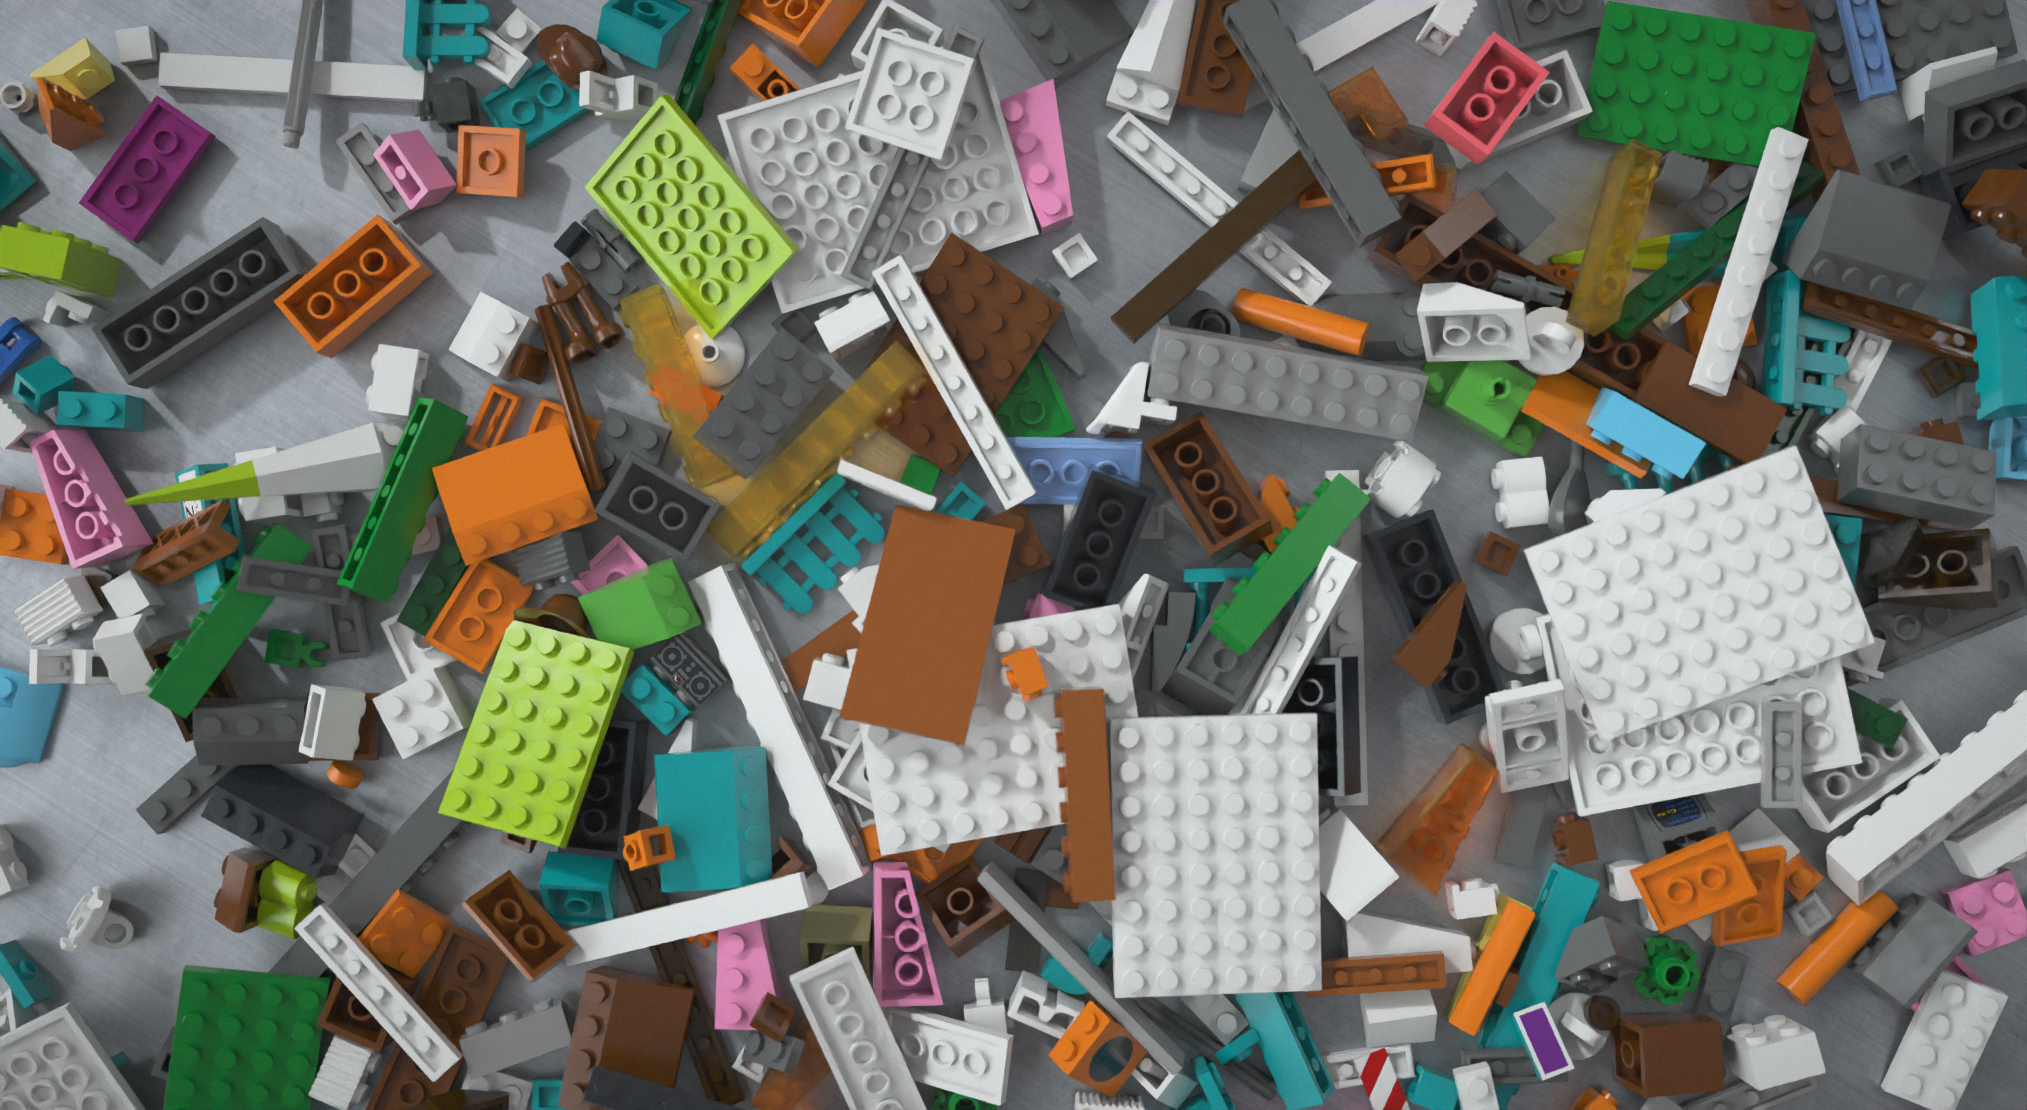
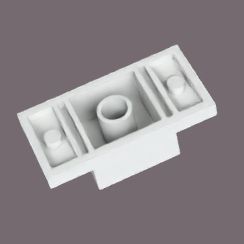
M1512 680L1504 684L1506 690L1486 696L1485 707L1488 738L1496 761L1497 780L1501 793L1569 780L1565 693L1561 680L1541 682L1525 687L1522 686L1521 682Z

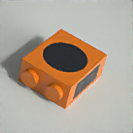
M1090 1000L1048 1055L1067 1076L1113 1098L1148 1051L1103 1006Z

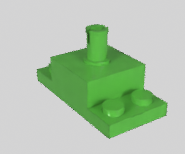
M1425 360L1420 369L1429 376L1423 397L1424 403L1516 456L1526 458L1545 425L1521 411L1537 379L1504 360L1427 362Z

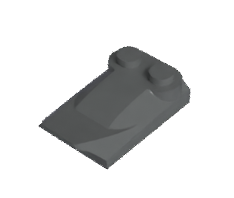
M1410 290L1404 293L1324 295L1319 302L1311 307L1372 324L1361 357L1317 344H1311L1322 352L1373 361L1425 360L1426 355L1417 315L1421 292Z

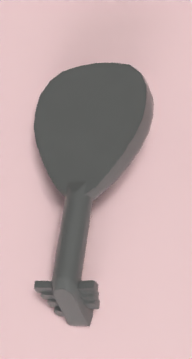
M1572 439L1570 467L1561 478L1553 494L1548 514L1549 530L1556 536L1588 525L1585 512L1591 504L1586 474L1583 470L1585 447Z

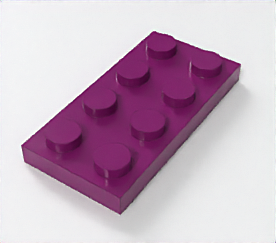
M156 95L79 201V204L125 237L139 244L216 136Z

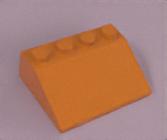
M741 0L737 13L788 51L819 68L867 0Z
M564 423L432 468L465 566L599 519L598 514L595 513L594 503Z

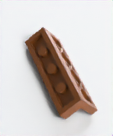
M222 499L150 537L154 544L143 548L131 570L162 588L234 552L240 540L220 527L231 505Z
M1442 951L1321 959L1322 990L1306 991L1308 997L1447 988L1444 953Z

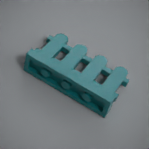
M406 0L403 58L414 70H428V59H430L432 65H441V59H464L466 65H475V59H484L491 51L486 39L482 36H476L477 27H486L491 23V12L485 5L478 4V0H467V4H444V0H433V4H431V0ZM443 27H465V36H442Z
M1787 270L1768 278L1762 395L1783 407L1789 406V410H1801L1802 405L1820 408V415L1828 416L1833 413V410L1842 408L1847 403L1846 393L1842 389L1834 388V377L1846 374L1849 369V363L1845 357L1835 354L1836 344L1848 341L1851 332L1847 325L1826 318L1823 320L1807 317V312L1802 311L1805 280L1800 279L1792 270ZM1805 340L1823 342V352L1805 350ZM1804 372L1822 375L1821 385L1803 383Z
M838 471L833 473L741 563L740 567L750 576L755 571L761 575L757 582L762 587L769 583L785 599L781 606L786 611L791 607L799 613L810 611L813 606V600L807 592L815 584L824 590L832 589L836 585L837 578L831 568L839 560L846 566H855L861 559L860 552L855 545L863 537L871 543H878L884 538V529L878 523L883 517L878 512L871 516L855 499L859 493L853 487L849 491L843 487L847 481L838 474ZM829 501L833 507L824 515L819 508ZM839 513L857 529L849 539L831 522ZM805 524L809 530L799 538L795 532ZM815 536L833 553L825 562L807 546ZM780 547L785 554L775 561L771 555ZM791 559L809 576L801 586L783 569Z

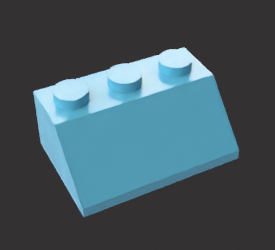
M1604 387L1600 390L1586 425L1594 429L1591 436L1607 445H1610L1612 440L1624 446L1621 453L1637 462H1640L1643 457L1655 463L1651 470L1669 480L1673 474L1683 479L1706 442L1619 393Z

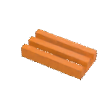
M491 383L464 444L478 451L489 449V443L511 399L512 402L491 448L504 444L525 398ZM500 394L502 397L492 415L481 442L477 443L476 440L497 395Z

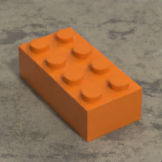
M377 214L273 302L316 353L332 359L428 279L433 272L395 226Z

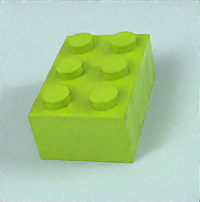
M18 222L17 228L2 225L0 231L1 269L45 284L113 297L121 259L109 255V248L92 244L89 240L77 238L74 234L52 229V232L41 230L38 226Z

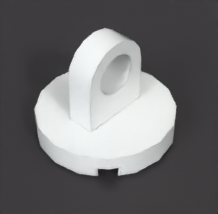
M1542 307L1526 315L1531 359L1519 360V362L1530 372L1541 376L1555 375L1570 369L1580 358L1584 347V334L1578 320L1568 311L1557 307Z
M1529 608L1510 609L1500 614L1494 620L1495 622L1492 624L1487 635V643L1498 666L1514 674H1532L1545 667L1542 641L1534 617L1542 615L1540 612Z
M96 886L92 888L94 894L88 892L87 895L82 897L67 921L66 929L71 931L68 938L65 936L61 937V949L77 954L90 942L105 949L115 950L126 946L131 941L134 929L129 918L109 909L111 901L110 891ZM121 924L124 926V932L117 939H108L104 936L108 926Z
M1581 991L1561 992L1555 1001L1550 1002L1548 1007L1571 1060H1583L1595 1055L1605 1045L1609 1035V1030L1603 1031L1593 1028L1586 1022L1583 1008L1586 1001L1592 996Z

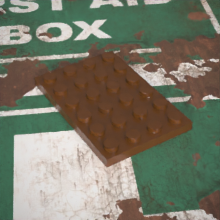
M951 232L919 284L995 417L1065 307ZM897 318L844 403L952 477H956L972 453V449Z

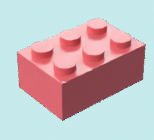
M1493 32L1423 126L1476 165H1479L1489 156L1550 72Z

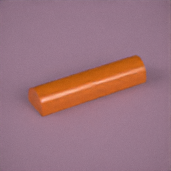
M1433 154L1369 164L1371 168H1375L1380 173L1383 180V188L1388 196L1435 190L1438 188L1437 167ZM1319 181L1314 183L1299 197L1300 209L1302 210L1333 205Z
M1247 288L1239 290L1232 308V314L1238 322L1358 357L1362 356L1372 324Z
M1880 890L1860 906L1852 900L1775 981L1800 1005L1805 1007L1898 910L1897 905Z
M1508 900L1448 1020L1451 1024L1472 1036L1477 1035L1536 916L1535 912L1513 900Z

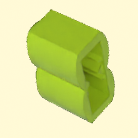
M277 859L265 867L259 884L261 901L257 914L258 926L295 940L301 936L294 928L314 911L312 900L318 890L316 878L281 859Z

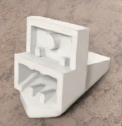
M1139 362L1129 368L1130 371L1097 418L1087 427L1086 431L1088 433L1098 435L1103 430L1109 432L1120 431L1128 435H1135L1139 430L1140 423L1170 427L1174 423L1177 407L1169 406V400L1150 398L1149 402H1143L1149 363Z

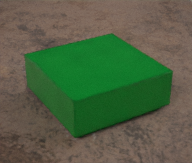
M911 454L899 483L931 495L942 469L929 461Z

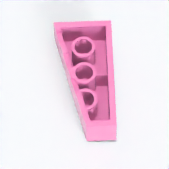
M1051 79L999 100L1033 217L1041 236L1068 226L1073 221V209L1054 79Z
M85 429L52 430L29 441L72 569L105 566L154 544L132 506L124 503L127 500L126 496Z
M873 862V991L881 1007L943 1005L907 862Z

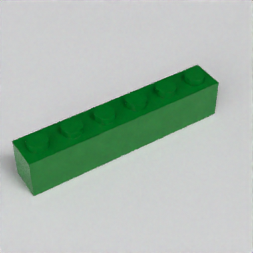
M418 398L337 581V585L371 599L388 603L390 597L394 595L398 588V578L404 565L409 562L412 556V546L417 534L425 526V516L430 504L435 501L439 493L432 468L452 461V454L456 444L465 434V424L469 416L435 399Z
M1338 473L1331 481L1328 478H1324L1313 491L1317 496L1313 503L1310 505L1305 502L1294 514L1293 518L1297 520L1291 529L1285 526L1274 538L1273 542L1277 545L1270 554L1265 550L1252 565L1256 572L1250 579L1243 576L1232 589V592L1236 595L1229 604L1223 601L1212 613L1211 617L1215 621L1208 630L1237 655L1241 656L1250 649L1320 563L1328 546H1333L1371 500L1369 496L1341 473Z
M273 522L270 527L265 524L253 539V542L257 544L249 555L243 553L233 565L232 570L236 572L228 584L222 581L210 597L214 600V603L207 612L201 609L189 624L193 631L185 641L179 638L167 654L172 659L163 670L157 667L145 683L146 686L150 687L146 692L149 698L186 719L276 598V596L237 591L243 555L301 564L313 548L312 545L278 523Z

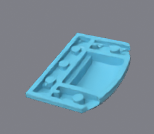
M0 666V768L17 767L30 761L31 764L43 761L65 684H29L28 673Z

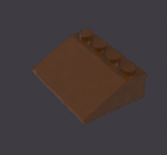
M604 965L586 971L557 1107L568 1110H602L581 1103L594 1065L675 1089L695 989Z

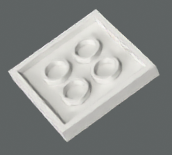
M877 27L845 128L849 131L943 162L977 61L973 58Z

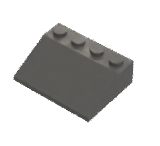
M990 0L1046 81L1054 79L1055 89L1128 40L1134 33L1112 0Z
M1837 169L1781 260L1800 279L1910 310L1930 281L1951 205L1937 199Z

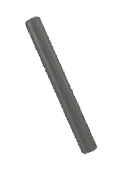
M1154 997L1136 998L1135 1004L1150 1019L1266 1099L1272 1100L1276 1096L1277 1085L1273 1079L1245 1060L1236 1064L1232 1058L1221 1065L1214 1053L1225 1046Z

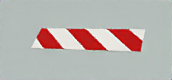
M1385 1047L1353 1060L1374 1110H1410Z

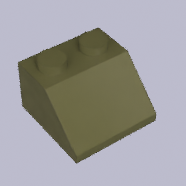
M823 903L805 908L800 934L802 970L853 946L870 981L873 908L858 905L850 907L831 906Z

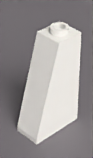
M1360 910L1348 921L1340 916L1343 957L1442 951L1444 953L1445 973L1473 971L1472 961L1476 960V946L1474 941L1470 940V937L1460 930Z

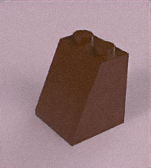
M1621 1013L1618 1024L1611 1029L1614 1081L1646 1098L1724 1091L1723 1079L1726 1076V1068L1722 1061L1721 1044L1724 1041V1034L1720 1021L1704 1014Z

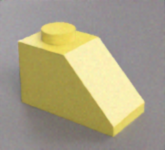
M86 37L30 74V77L36 83L37 78L43 77L55 85H60L64 90L73 95H78L81 99H88L115 81L110 61Z

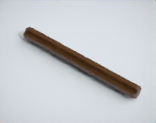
M549 304L538 306L535 308L536 318L590 494L606 490L605 480L571 367L565 356V347L553 307L549 306Z

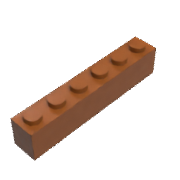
M1101 686L1059 689V697L1053 698L1054 717L1061 718V732H1055L1056 752L1063 753V767H1057L1058 787L1065 789V802H1059L1060 823H1066L1067 837H1061L1062 858H1068L1069 872H1063L1064 893H1070L1073 903L1116 900L1104 688Z

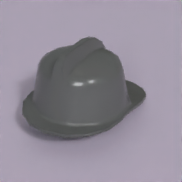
M1195 289L1168 314L1170 325L1241 337L1239 323L1230 310L1225 308L1212 295L1202 290Z

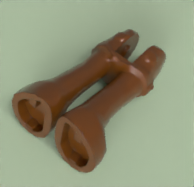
M566 262L560 268L568 282L567 285L560 288V285L550 272L542 276V283L547 294L546 302H548L549 306L554 307L571 339V343L565 348V356L570 364H576L592 359L599 355L600 352L572 306V303L575 301L578 302L585 314L599 348L603 350L612 348L626 334L619 323H609L592 297L587 278L581 276L570 262Z

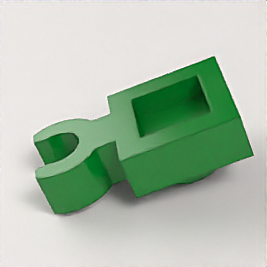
M270 629L264 662L302 668L303 660H305L309 666L324 667L327 662L317 660L315 652L318 648L329 649L330 645L326 642H312L307 645L308 635Z

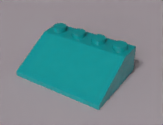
M744 745L654 755L658 827L670 826L676 856L675 860L660 864L661 891L680 892L732 889L771 880L773 876L766 748L756 745Z

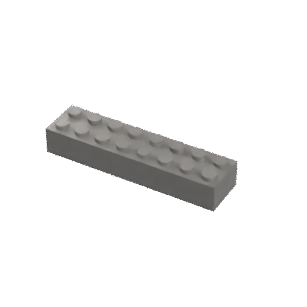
M1157 323L1149 359L1145 392L1149 397L1413 442L1429 376L1420 369Z

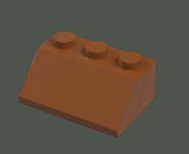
M510 870L461 904L530 983L538 981L557 966L576 946Z

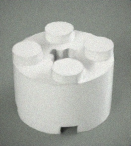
M1398 440L1392 444L1397 449L1391 455L1385 451L1374 464L1364 482L1369 488L1368 490L1362 489V491L1371 498V502L1394 518H1399L1404 514L1412 517L1422 504L1421 496L1427 488L1431 489L1438 482L1441 472L1436 469L1435 462L1405 441Z

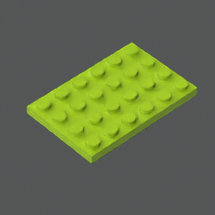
M669 94L661 95L585 186V189L711 339L725 331L800 251Z
M513 620L503 636L438 813L566 849L634 651L630 648Z

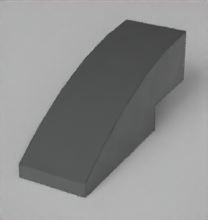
M1166 592L1165 625H1154L1151 631L1149 692L1159 693L1181 658L1191 629L1196 593Z

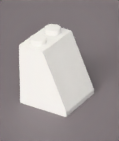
M1326 806L1319 811L1320 893L1331 907L1344 920L1348 921L1396 881L1399 875L1339 808L1333 806L1329 809Z

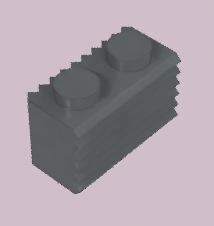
M1673 150L1646 169L1638 196L1676 209L1679 205L1681 206L1686 201L1689 202L1694 196L1705 191L1710 179V175L1706 174L1709 164L1707 161L1702 163L1701 159L1696 161L1695 157L1689 158L1688 154L1685 156L1681 152L1677 154Z
M581 530L562 532L512 550L515 554V565L518 567V578L521 580L520 585L522 587L535 586L536 591L556 587L555 580L558 579L560 584L580 580L579 573L590 570Z

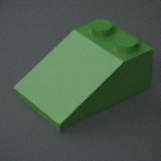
M673 556L578 597L598 641L630 648L631 650L671 638L702 624L700 614Z

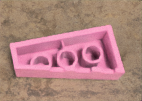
M722 889L720 892L727 891V890H731V889ZM766 918L718 930L715 1029L756 1030L749 1024L762 997L769 992L782 1000V991L776 973L775 958L770 944Z

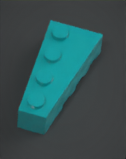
M2026 275L1994 277L1970 294L1972 331L1977 336V349L1973 351L1974 363L1979 365V379L1975 381L1976 394L1980 395L1981 407L1977 409V421L2027 416Z

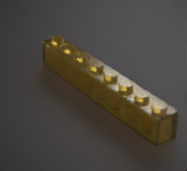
M896 340L716 517L705 531L732 559L742 555L745 558L750 556L760 546L757 540L765 532L770 535L777 530L784 522L781 517L789 509L792 512L797 510L807 500L804 494L813 485L817 489L824 484L831 476L828 471L837 462L840 464L841 460L847 461L855 453L852 447L860 439L865 442L871 438L879 429L876 424L885 415L888 418L892 417L903 406L900 400L909 391L915 394L926 384L927 379L925 376L928 374V371L924 364L903 342Z

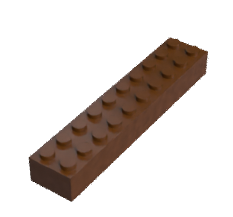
M1411 194L1403 196L1398 202L1402 218L1393 230L1378 237L1366 259L1422 290L1423 284L1458 282L1521 302L1520 297L1491 291V284L1496 282V280H1493V277L1497 270L1524 278L1530 275L1536 277V281L1565 287V294L1559 297L1563 298L1559 308L1568 311L1578 320L1584 334V347L1580 358L1570 369L1565 371L1599 390L1604 387L1619 393L1629 400L1633 399L1662 344L1667 341L1670 342L1669 340L1644 327L1630 340L1626 341L1601 324V315L1610 308L1609 306L1478 232L1418 281L1414 282L1393 255L1444 213ZM1531 300L1528 303L1522 302L1525 306L1526 315L1542 307H1553Z

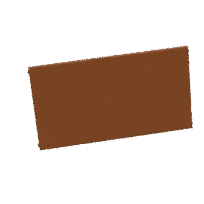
M895 504L839 716L841 719L965 746L1016 529Z

